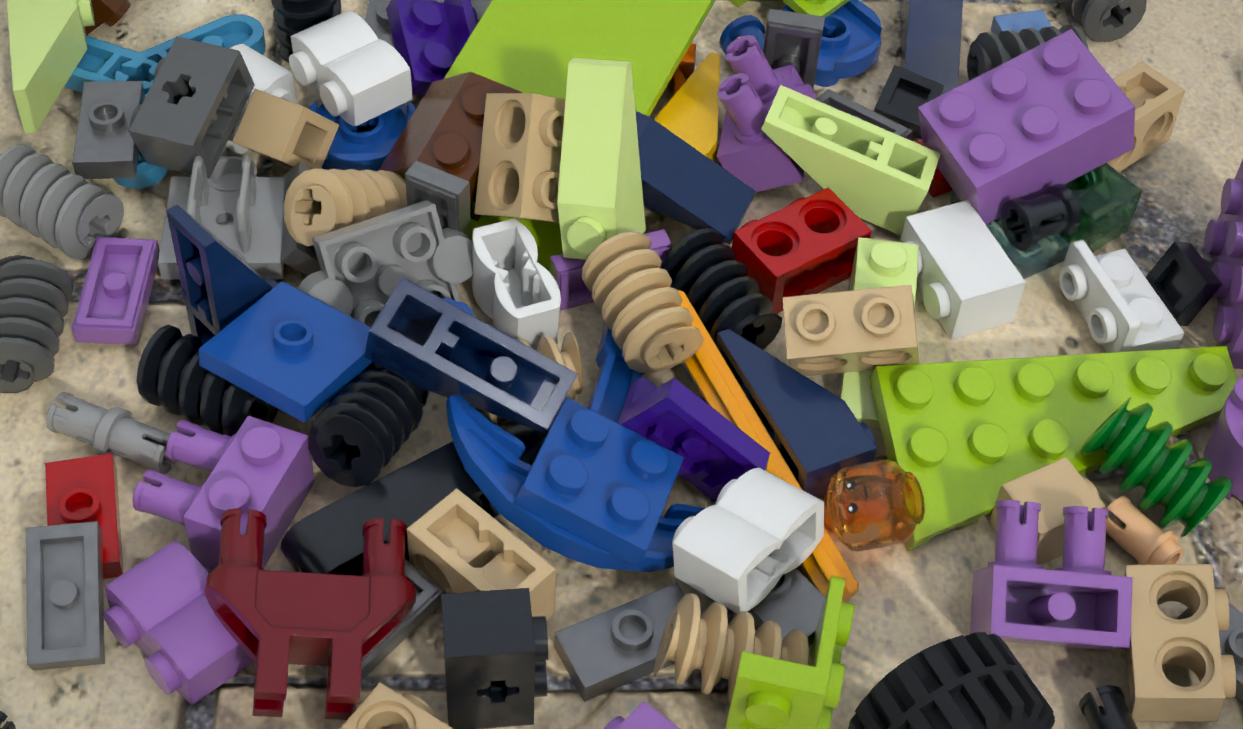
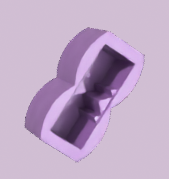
M174 540L104 586L110 609L105 611L103 616L113 635L124 647L128 648L135 643L149 656L144 660L145 666L154 682L165 694L170 695L176 690L185 700L194 705L254 661L229 634L209 605L204 590L205 579L209 573L187 548Z

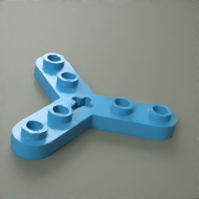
M244 14L225 16L177 36L226 48L245 44L262 55L265 53L266 47L264 28L260 21ZM86 36L87 51L65 87L83 93L84 82L142 81L146 97L154 81L157 64L162 58L167 56L175 38L139 53ZM139 151L136 178L113 179L119 185L126 188L144 189L160 182L167 175L168 168L147 164Z

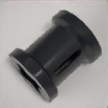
M1055 184L1047 187L1045 193L1041 196L1026 201L1020 198L1006 201L1001 209V224L1010 244L1019 251H1027L1033 249L1040 239L1054 234L1069 236L1076 233L1078 226L1081 224V210L1077 199L1073 196L1070 189L1063 184Z

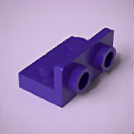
M391 0L388 4L386 12L395 49L410 68L412 95L424 96L432 82L445 78L477 26V12L472 7L471 0H444L443 3L429 0Z
M640 377L631 383L618 424L684 457L678 475L711 500L718 497L722 488L729 481L738 479L749 470L761 468L766 471L770 452L677 379L672 378L659 387H656L645 377Z

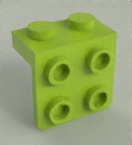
M830 577L811 646V666L742 651L725 729H830L833 708L838 706L844 679L845 665L840 664L843 646L846 647L855 608V604L842 602L845 578Z

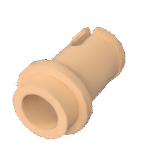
M1125 496L1119 497L1107 507L1116 516L1106 518V534L1138 561L1137 565L1178 564L1185 549L1178 544L1179 536L1173 530L1167 532L1161 530L1133 506L1131 501Z

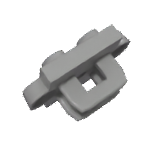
M199 155L194 158L191 177H171L166 210L179 205L246 261L264 279H283L282 239L285 177H257V167L249 156H221L209 179L207 178L203 158ZM166 213L158 259L161 279H180Z
M425 200L312 238L321 270L307 276L300 283L298 290L372 327L401 277L442 299L450 298L461 302L456 284L468 280L473 275V242L459 230L452 228L442 229L436 205L429 200Z

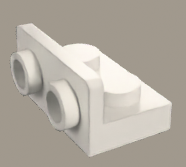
M1084 240L1070 243L1063 266L1059 272L1058 280L1064 296L1068 300L1073 301L1087 322L1090 334L1095 342L1101 344L1107 353L1177 349L1179 347L1184 331L1125 248L1094 256Z

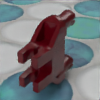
M241 508L226 510L220 517L219 564L207 575L204 590L208 603L219 621L256 663L252 716L282 717L284 700L287 694L288 664L327 666L325 719L348 720L356 710V704H359L362 661L393 633L409 614L416 602V588L411 583V580L405 576L407 525L401 520L391 518L385 544L383 542L384 518H373L363 524L362 576L269 571L262 568L264 531L267 526L266 515L261 511L249 509L246 535H241Z

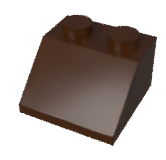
M473 72L432 82L379 170L397 173L405 179V173L417 160L470 181V217L473 220L479 221L482 215L475 214L486 93L522 92Z

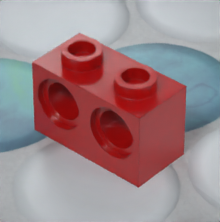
M828 187L806 198H798L787 207L762 219L747 222L740 229L734 231L732 250L736 256L735 260L742 262L746 267L747 276L757 281L760 293L770 298L773 304L771 314H778L783 311V297L818 294L850 278L858 237L870 239L872 230Z

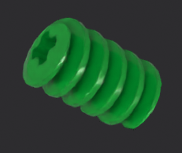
M1130 397L1096 429L1083 444L1079 453L1086 457L1103 449L1106 455L1099 472L1105 475L1122 467L1126 472L1118 490L1123 494L1138 486H1142L1145 492L1137 508L1143 512L1161 504L1165 509L1157 526L1164 530L1180 522L1185 526L1180 535L1181 538L1192 531L1221 503L1229 493L1232 482L1227 476H1221L1206 483L1205 481L1212 468V462L1208 458H1201L1186 465L1185 463L1192 450V443L1185 439L1167 447L1166 443L1173 430L1172 425L1165 421L1147 428L1146 425L1153 412V407L1149 403H1145L1128 410L1127 406L1131 399Z

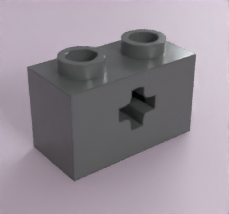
M176 36L167 56L162 58L157 64L154 81L143 103L134 109L131 116L128 132L147 164L192 174L194 158L199 155L203 158L207 178L210 179L255 86L241 52Z

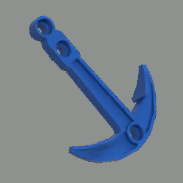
M605 323L595 359L599 370L587 408L618 423L631 383L642 377L644 373H639L628 367L622 356V350L619 349L612 337V330ZM461 394L450 395L446 401L448 426L455 449L466 472L500 515L543 547L571 560L602 569L651 573L674 567L672 541L677 528L686 518L696 516L705 508L685 504L671 505L663 517L660 516L649 547L638 565L635 566L514 504L516 496L531 465L520 460L525 451L524 443L490 422L473 408Z

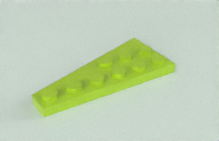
M1227 346L876 366L870 376V382L908 552L927 544L935 536L954 528L960 530L978 522L982 516L993 511L1001 485L1066 457L1081 476L1094 472L1102 464L1106 452L1101 449L1086 457H1083L1079 452L1083 444L1096 429L1130 397L1131 399L1127 406L1128 410L1145 403H1149L1153 407V412L1146 425L1147 428L1168 421L1173 427L1170 435L1174 437L1217 419L1237 381Z

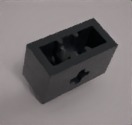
M529 588L441 594L448 725L453 729H484L534 725V697L547 696L546 660H548V635L546 617L532 616Z

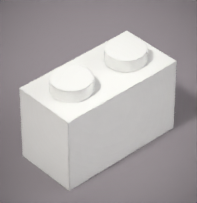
M969 200L910 215L905 218L900 243L919 245L917 289L923 297L928 314L931 318L939 321L951 340L1014 322L1026 281Z

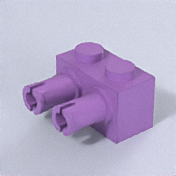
M747 35L737 38L729 44L726 49L728 54H725V58L735 74L723 80L718 88L720 92H717L718 98L726 109L717 158L726 171L756 192L802 182L804 170L767 136L761 128L780 85L817 100L815 92L811 85L803 84L793 64L772 70L755 36Z
M247 416L238 432L232 435V437L202 428L192 422L181 420L176 425L177 432L172 431L167 442L166 456L168 460L211 472L210 476L204 484L196 486L159 473V471L149 469L143 475L144 482L139 481L134 490L132 499L134 509L185 526L191 553L203 567L212 570L219 564L220 517L222 513L228 509L241 508L240 534L246 535L248 510L261 511L267 518V526L264 531L262 568L264 569L315 483L308 435L251 416Z
M1018 500L996 501L995 562H988V567L973 571L970 634L975 632H986L987 635L994 633L1000 636L1004 642L1100 651L1130 648L1133 577L1111 575L1110 571L1104 570L1108 510L1095 507L1092 508V511H1088V507L1084 506L1063 507L1062 568L1047 570L1044 569V566L1037 564L1038 519L1041 504L1027 501L1024 502V505H1020Z

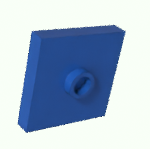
M281 281L199 348V366L306 423L373 362L364 357L368 332L371 327Z

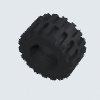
M975 632L966 636L960 635L930 646L894 668L860 702L855 710L856 714L850 720L848 729H1051L1055 723V716L1053 715V709L1002 638L994 633L987 635L986 632Z

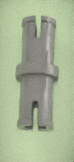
M62 392L56 397L58 403L66 405V409L51 403L46 417V425L50 431L64 434L94 446V449L97 450V455L113 453L114 458L116 455L159 471V473L164 475L172 469L171 464L163 461V458L168 459L166 447L171 433L134 420L131 417L132 413L123 408L113 407L108 410L74 397L73 394L68 392Z

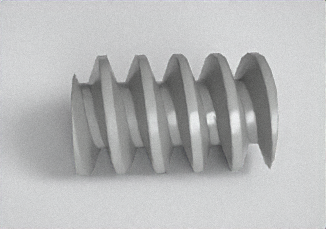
M19 144L8 148L0 154V216L7 217L15 225L25 228L35 237L42 238L53 248H59L68 257L82 260L92 257L97 237H115L124 215L123 202L117 196L105 194L100 186L89 184L81 175L71 173L65 166L54 163L45 154L36 153L31 146Z

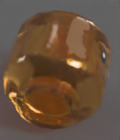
M878 460L838 470L830 479L827 495H824L821 499L824 501L825 528L829 533L836 534L840 543L851 551L864 552L904 544L912 537L916 525L923 521L925 514L923 492L916 476L911 472H905L899 464L890 460Z

